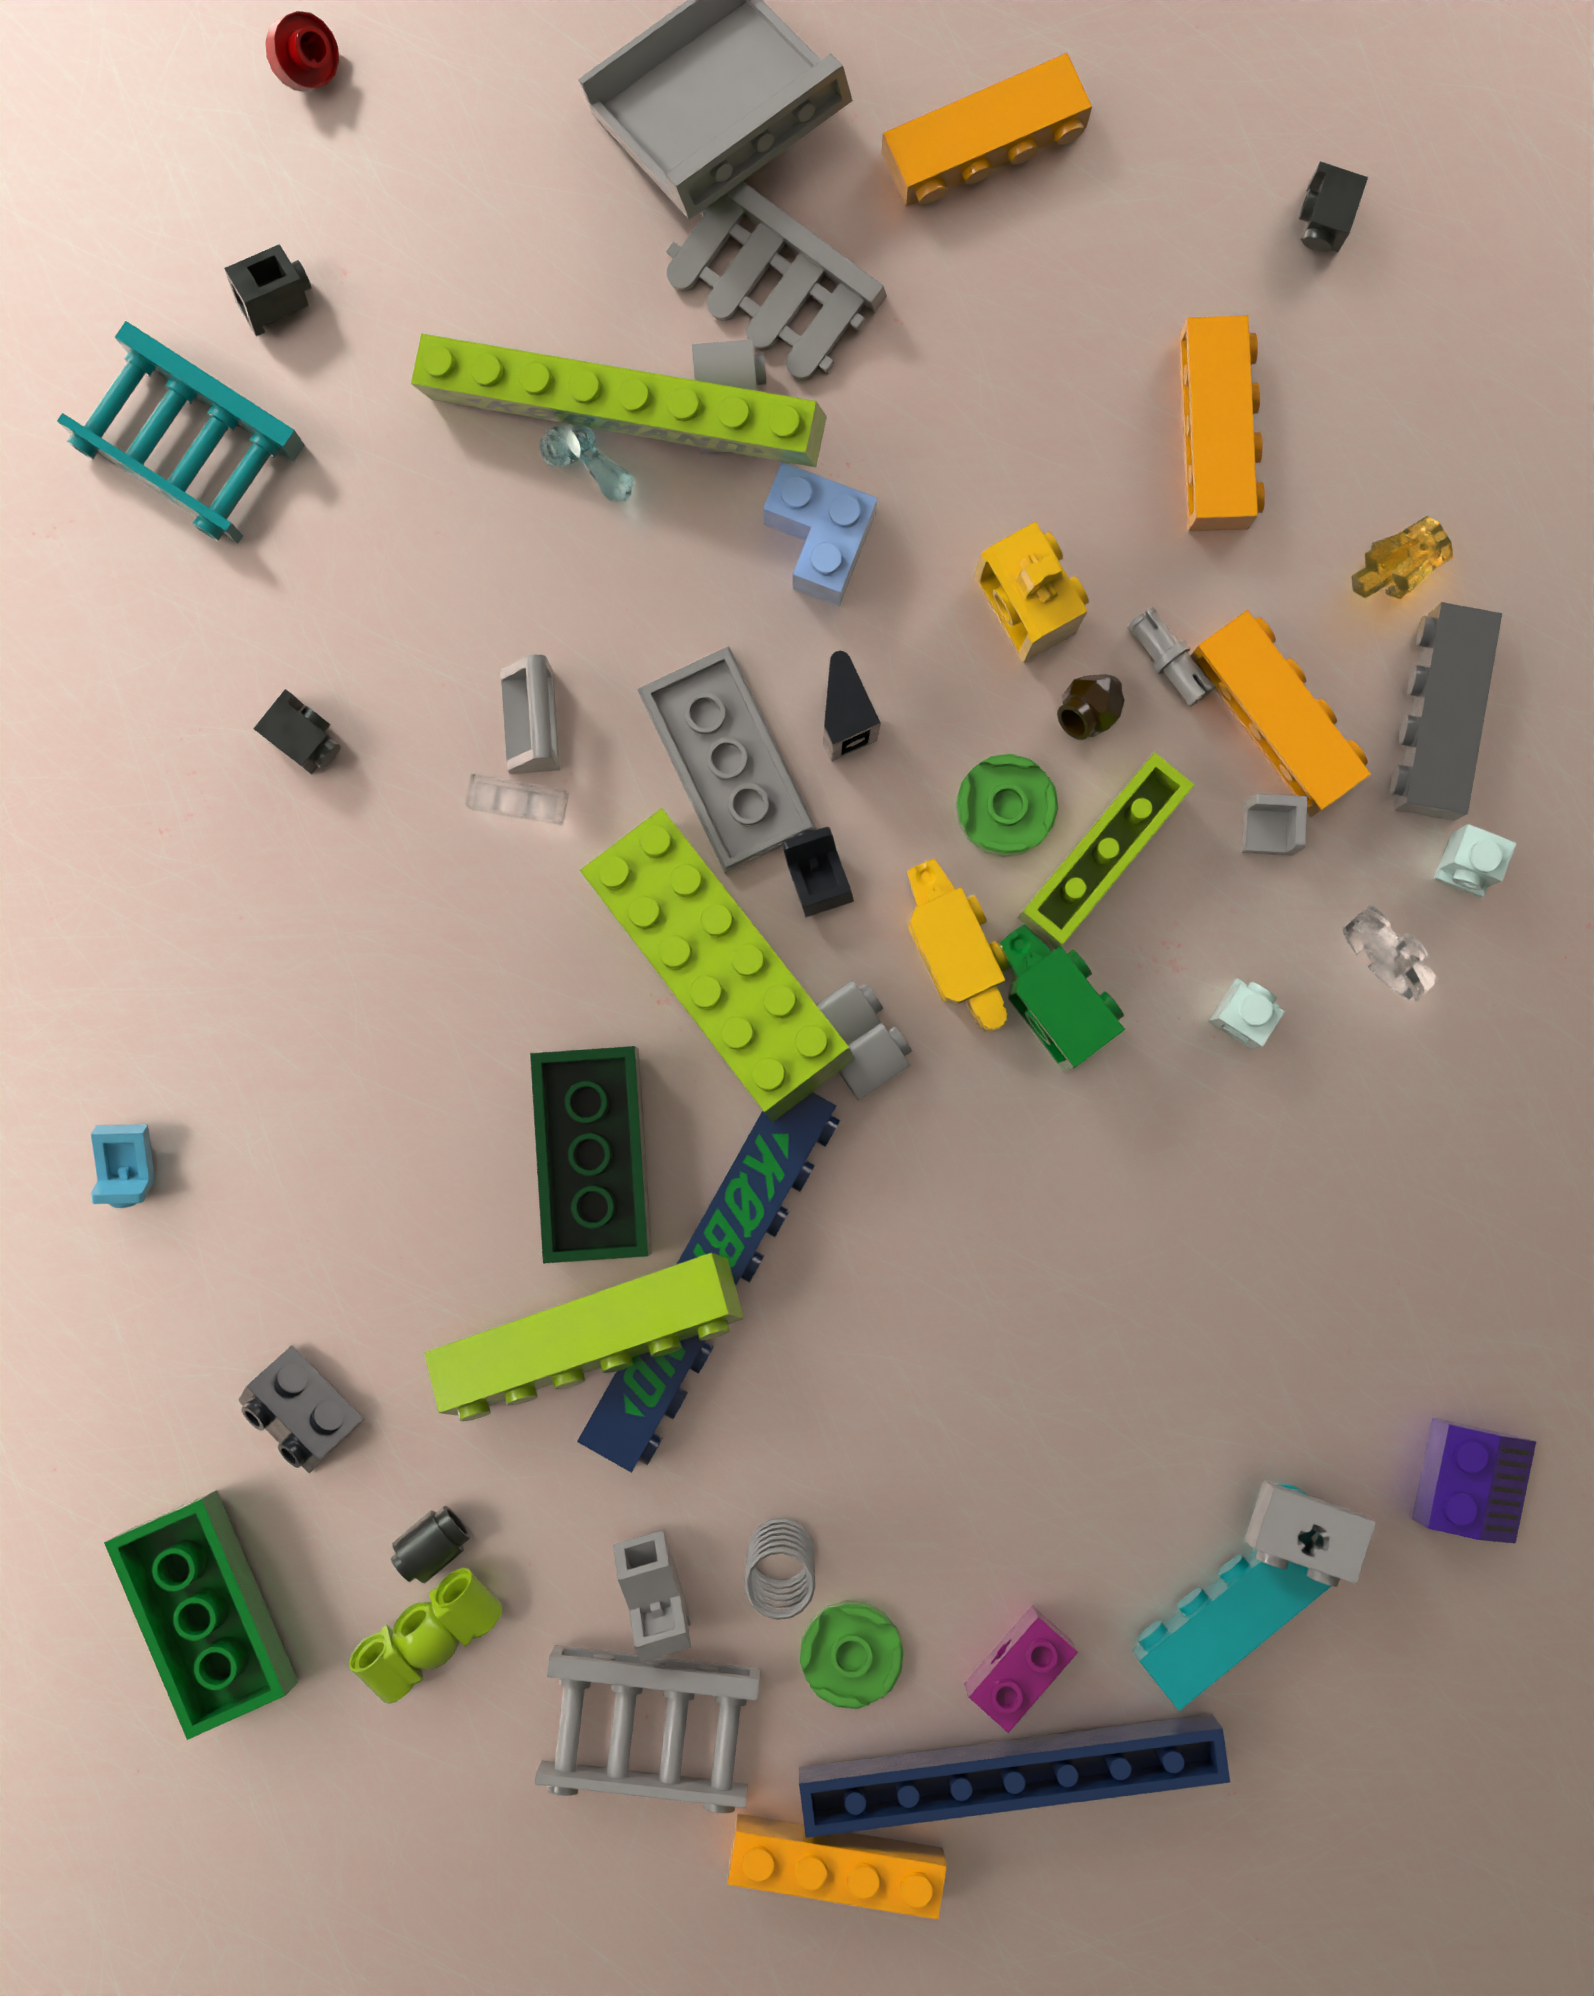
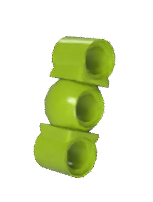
M461 1568L448 1574L437 1588L428 1592L431 1602H419L409 1606L400 1614L393 1629L389 1625H385L380 1632L365 1638L353 1651L349 1660L350 1669L384 1703L390 1704L402 1699L411 1691L415 1683H419L424 1679L421 1669H435L442 1666L456 1652L459 1642L466 1647L471 1643L472 1639L479 1638L488 1633L500 1619L502 1604L469 1569Z

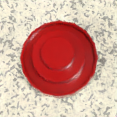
M296 11L278 18L271 25L265 41L266 57L272 72L284 85L295 91L309 92L327 85L336 75L339 64V51L333 32L322 19L310 12Z

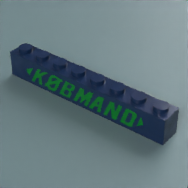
M812 1092L773 1123L765 1112L762 1111L677 1264L714 1253L728 1259L735 1287L740 1278L750 1283L764 1258V1255L757 1252L756 1249L765 1233L776 1237L790 1210L781 1206L789 1190L792 1187L801 1192L815 1167L814 1164L807 1161L816 1142L826 1147L840 1122L838 1118L832 1116L837 1105ZM696 1335L681 1340L682 1348L673 1353L651 1357L649 1351L632 1357V1366L616 1371L577 1442L631 1473L638 1461L648 1466L663 1439L654 1433L664 1415L671 1419L675 1418L688 1394L687 1391L680 1388V1385L689 1369L698 1374L700 1373L714 1346L705 1342L706 1340H700L699 1336Z

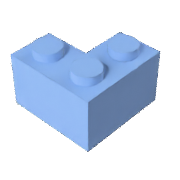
M781 462L763 508L764 525L805 540L793 572V589L840 607L876 515L878 498Z

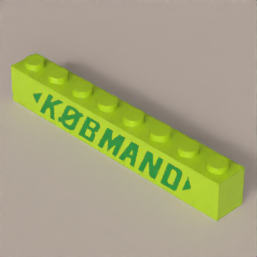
M421 333L411 381L414 387L431 400L810 467L817 466L827 419L817 401L423 333Z

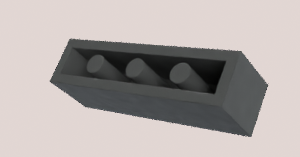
M1441 602L1428 613V616H1422L1416 635V645L1422 647L1420 664L1413 666L1407 687V694L1414 696L1411 715L1404 716L1399 732V744L1405 746L1402 765H1396L1390 784V793L1397 795L1394 810L1455 821L1468 814L1502 613Z

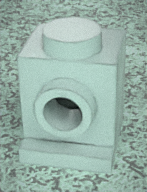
M1467 824L1451 832L1434 879L1482 898L1487 887L1503 881L1517 843Z
M1237 978L1208 1022L1248 1048L1254 1049L1263 1047L1285 1011L1279 1008L1280 1005L1275 1003L1277 997L1273 993L1254 982H1250L1247 985Z

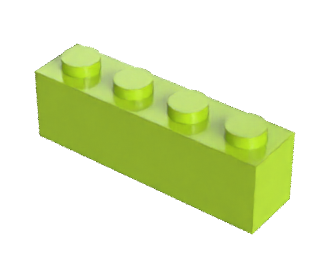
M1154 752L1017 918L1053 948L1056 949L1060 945L1062 946L1195 784Z

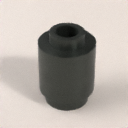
M443 1506L438 1512L431 1510L392 1543L396 1554L391 1557V1562L408 1582L416 1578L425 1584L464 1551L463 1544L471 1538L470 1533L457 1515L447 1506Z

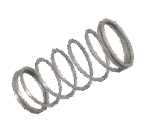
M779 1518L771 1519L759 1525L751 1535L747 1548L744 1579L745 1594L755 1610L761 1615L775 1620L790 1619L803 1612L812 1601L815 1591L813 1541L807 1530L798 1522ZM785 1554L795 1557L804 1565V1568L799 1574L790 1579L776 1580L763 1574L758 1569L757 1564L770 1555ZM787 1594H791V1595H789V1596H775V1595H787ZM774 1601H790V1602H780V1603H777V1602H774ZM791 1607V1608H789V1609H775V1608Z

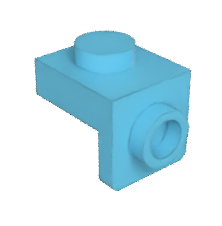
M148 1124L96 1125L91 1133L98 1181L91 1191L92 1203L109 1204L114 1208H127L144 1202L155 1181Z

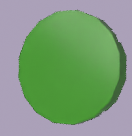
M1014 754L990 756L973 767L961 782L956 800L957 818L967 839L982 851L1002 857L1021 855L1038 846L1053 828L1058 811L1056 788L1050 777L1040 769L1039 765L1029 758Z
M846 1600L825 1607L811 1619L801 1640L800 1664L806 1681L819 1698L835 1707L859 1709L883 1698L893 1689L902 1672L904 1651L897 1627L883 1611L866 1602Z

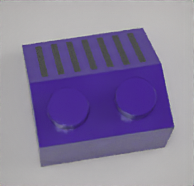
M1432 1418L1412 1520L1432 1530L1476 1540L1516 1544L1536 1441Z

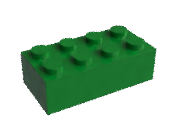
M217 1490L126 1530L104 1542L187 1740L286 1696L298 1683Z

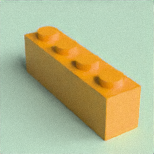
M1065 53L884 132L881 155L905 207L918 201L922 205L929 204L941 198L948 188L964 181L968 185L978 183L987 178L994 168L1011 161L1013 165L1021 164L1034 157L1039 149L1053 142L1063 145L1075 140L1087 128L1092 104L1068 53Z
M1248 315L1187 317L1179 334L1188 531L1249 529L1257 518L1258 513L1263 512L1265 505L1263 482H1256L1255 463L1261 462L1263 450L1262 435L1260 432H1254L1253 414H1257L1260 407L1259 383L1251 382V364H1256L1258 355L1257 334L1249 333Z
M1247 609L1199 644L1190 656L1211 683L1215 684L1216 692L1294 796H1308L1307 813L1312 817L1371 775L1365 766L1368 764V760L1360 746L1351 739L1346 741L1336 728L1337 718L1330 706L1320 698L1315 700L1304 685L1306 677L1300 666L1291 658L1284 659L1273 643L1276 641V638L1269 625L1260 617L1254 619Z
M737 1814L727 1885L939 1920L947 1865L942 1847L851 1832L806 1838L803 1824Z

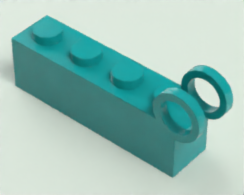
M1286 1483L1277 1484L1295 1490L1297 1492L1306 1494L1294 1485ZM1312 1529L1310 1532L1300 1531L1298 1540L1303 1544L1306 1541L1314 1542L1311 1537L1316 1532ZM1255 1549L1245 1558L1240 1554L1225 1563L1217 1573L1220 1579L1205 1591L1199 1587L1187 1594L1177 1605L1180 1611L1165 1624L1159 1620L1148 1626L1138 1636L1137 1642L1139 1645L1132 1651L1178 1711H1180L1332 1586L1306 1576L1308 1567L1289 1561L1287 1569H1281L1256 1559L1258 1550Z

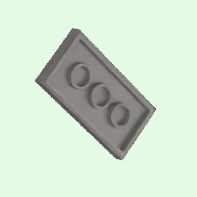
M729 646L638 689L640 697L724 873L782 847L783 841L794 838L803 831L816 830L814 821Z

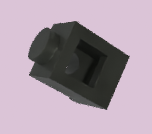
M1321 161L1319 162L1309 181L1306 190L1308 192L1298 217L1299 220L1306 222L1301 237L1302 243L1306 247L1319 252L1340 251L1350 234L1368 177Z
M280 244L224 268L235 302L256 337L265 333L264 325L309 306L305 291L311 289L308 276L299 260L290 262Z
M285 689L253 729L306 771L313 774L317 767L324 769L333 761L340 750V744L325 733L331 724L308 706H305L301 713H299L298 711L304 704Z

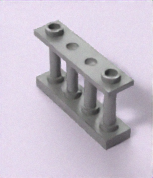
M554 1646L549 1656L547 1677L559 1678V1685L564 1687L555 1762L541 1761L536 1772V1785H545L548 1792L563 1796L578 1794V1789L704 1803L703 1808L714 1813H732L735 1811V1807L746 1808L748 1784L732 1781L740 1708L746 1705L747 1700L757 1701L760 1668L664 1657L640 1662L637 1654ZM591 1682L611 1684V1690L616 1692L607 1768L576 1764L584 1690L590 1687ZM643 1688L663 1690V1696L668 1698L659 1774L628 1770L636 1696L642 1693ZM695 1694L715 1696V1702L720 1704L712 1780L680 1776L688 1702L694 1699Z

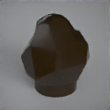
M1107 674L1087 675L1074 679L1062 695L1063 705L1057 711V718L1063 730L1077 740H1084L1088 736L1095 737L1111 728L1120 718L1125 702L1121 682L1115 676Z

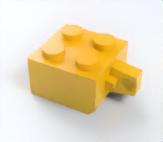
M1036 521L983 551L980 554L974 574L975 580L1023 663L1075 635L1088 612L1085 605L1089 603L1088 596L1081 582L1076 576L1068 578L1059 561L1063 559V554L1055 537L1049 531L1043 534Z

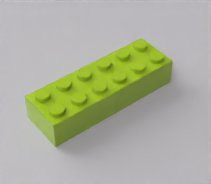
M663 808L659 809L579 870L772 1123L855 1060L847 1043Z

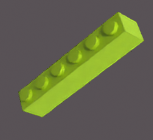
M709 1253L426 1351L424 1354L438 1412L457 1415L460 1421H470L489 1415L491 1413L490 1405L505 1400L507 1405H517L534 1400L538 1397L537 1389L554 1384L555 1389H564L581 1384L585 1381L584 1373L602 1368L603 1373L626 1369L633 1365L632 1357L649 1351L651 1357L673 1353L682 1348L681 1340L696 1335L699 1336L700 1340H709L723 1336L730 1332L729 1324L743 1320L744 1315L728 1259L714 1253Z

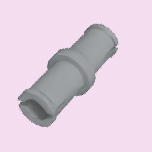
M1154 607L1149 608L1145 612L1146 615L1140 614L1129 624L1127 629L1135 635L1155 662L1152 666L1158 674L1164 672L1187 701V705L1192 707L1197 704L1198 699L1201 701L1209 695L1216 686L1213 682L1211 683L1188 654L1191 648L1186 641L1179 642L1158 616Z

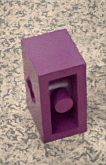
M1032 1605L964 1683L968 1698L1009 1733L1077 1655L1078 1651L1072 1640Z

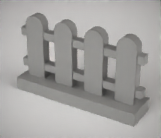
M744 181L699 212L703 217L682 247L673 241L666 251L673 258L667 267V278L675 289L688 291L696 285L699 279L703 280L713 288L706 300L707 309L711 315L717 320L726 321L731 319L739 308L753 318L746 329L747 339H753V347L758 350H768L774 346L779 338L792 347L786 359L787 369L794 378L799 380L811 378L818 368L828 373L834 364V361L828 357L831 350L850 325L858 331L865 322V318L858 314L865 305L875 313L887 297L884 285ZM744 216L757 225L752 234L739 225ZM731 236L741 243L743 247L723 275L719 276L709 268V265ZM784 246L798 255L792 264L779 255ZM771 266L781 273L783 277L763 305L760 306L748 296ZM824 275L838 285L833 293H830L819 284ZM812 296L823 307L803 335L800 336L790 329L788 325L808 297Z

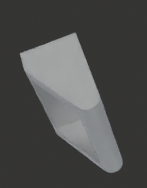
M529 655L501 670L506 759L509 774L560 770L553 669L545 655Z

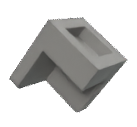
M1254 794L1244 802L1242 853L1293 856L1303 850L1306 842L1308 796Z

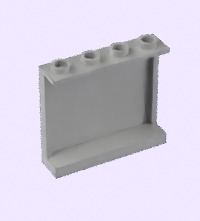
M687 0L578 79L592 114L689 220L853 101L843 65L832 54L821 60L763 0Z

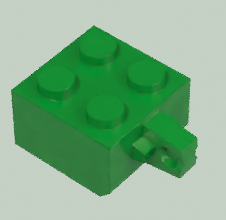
M1025 925L1014 930L998 944L1017 978L1009 985L1008 1000L1063 1072L1076 1068L1125 1030L1118 1021L1124 1017L1122 1010L1106 991L1100 995L1095 991L1087 980L1092 975V972L1075 950L1066 953L1060 945L1054 951H1051Z

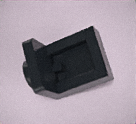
M830 827L806 830L797 834L794 838L782 842L781 845L788 870L805 918L854 902Z

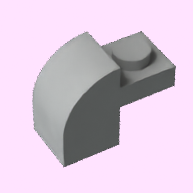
M661 1530L614 1544L618 1582L630 1611L634 1648L639 1661L644 1662L691 1648L688 1626L691 1625L675 1561L664 1531Z

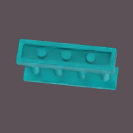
M125 321L114 338L127 352L123 358L127 363L84 426L64 413L60 415L57 422L70 434L66 442L92 460L99 453L196 517L192 524L212 539L219 541L222 535H225L238 544L243 535L227 518L270 456L275 458L280 452L292 461H295L305 444L294 429ZM153 371L168 380L165 386L169 390L131 446L124 453L102 439V436L143 376L150 377ZM197 398L210 407L207 412L210 418L169 479L165 480L145 467L144 463L185 403L192 404L194 399ZM238 425L252 434L249 439L252 446L208 508L185 493V491L228 429L233 431Z

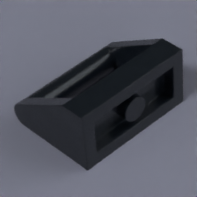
M836 651L830 657L823 744L831 762L876 742L881 724L855 666L845 651Z

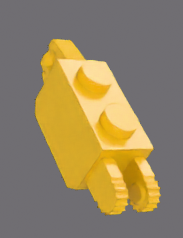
M935 858L914 866L906 872L916 905L908 924V930L941 1000L953 1005L965 1001L973 1019L977 1020L976 1024L980 1026L979 1029H984V1032L988 1030L990 1033L994 1030H999L1002 1026H1005V1021H1008L1006 1016L1009 1014L1006 1013L1007 1008L1003 1007L1004 1001L997 986L1005 981L1002 971L1009 967L998 943L994 941L988 944L980 925L987 922L980 903L974 894L966 897L962 887L955 889Z

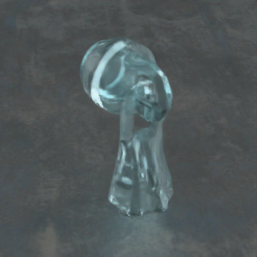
M558 424L545 432L544 438L540 440V451L548 464L551 466L567 467L577 462L580 458L608 500L621 502L630 498L631 490L635 483L633 475L603 455L594 446L596 442L595 434L589 427ZM576 432H582V433L585 434V436L582 435L581 433L576 434V435H575L574 433H576ZM588 450L592 453L591 460L585 454Z

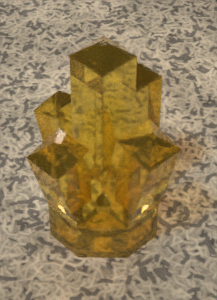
M1426 516L1396 535L1373 542L1371 550L1365 553L1366 567L1351 576L1352 590L1360 596L1368 598L1384 588L1386 595L1402 599L1434 570L1454 558L1452 542L1441 524Z

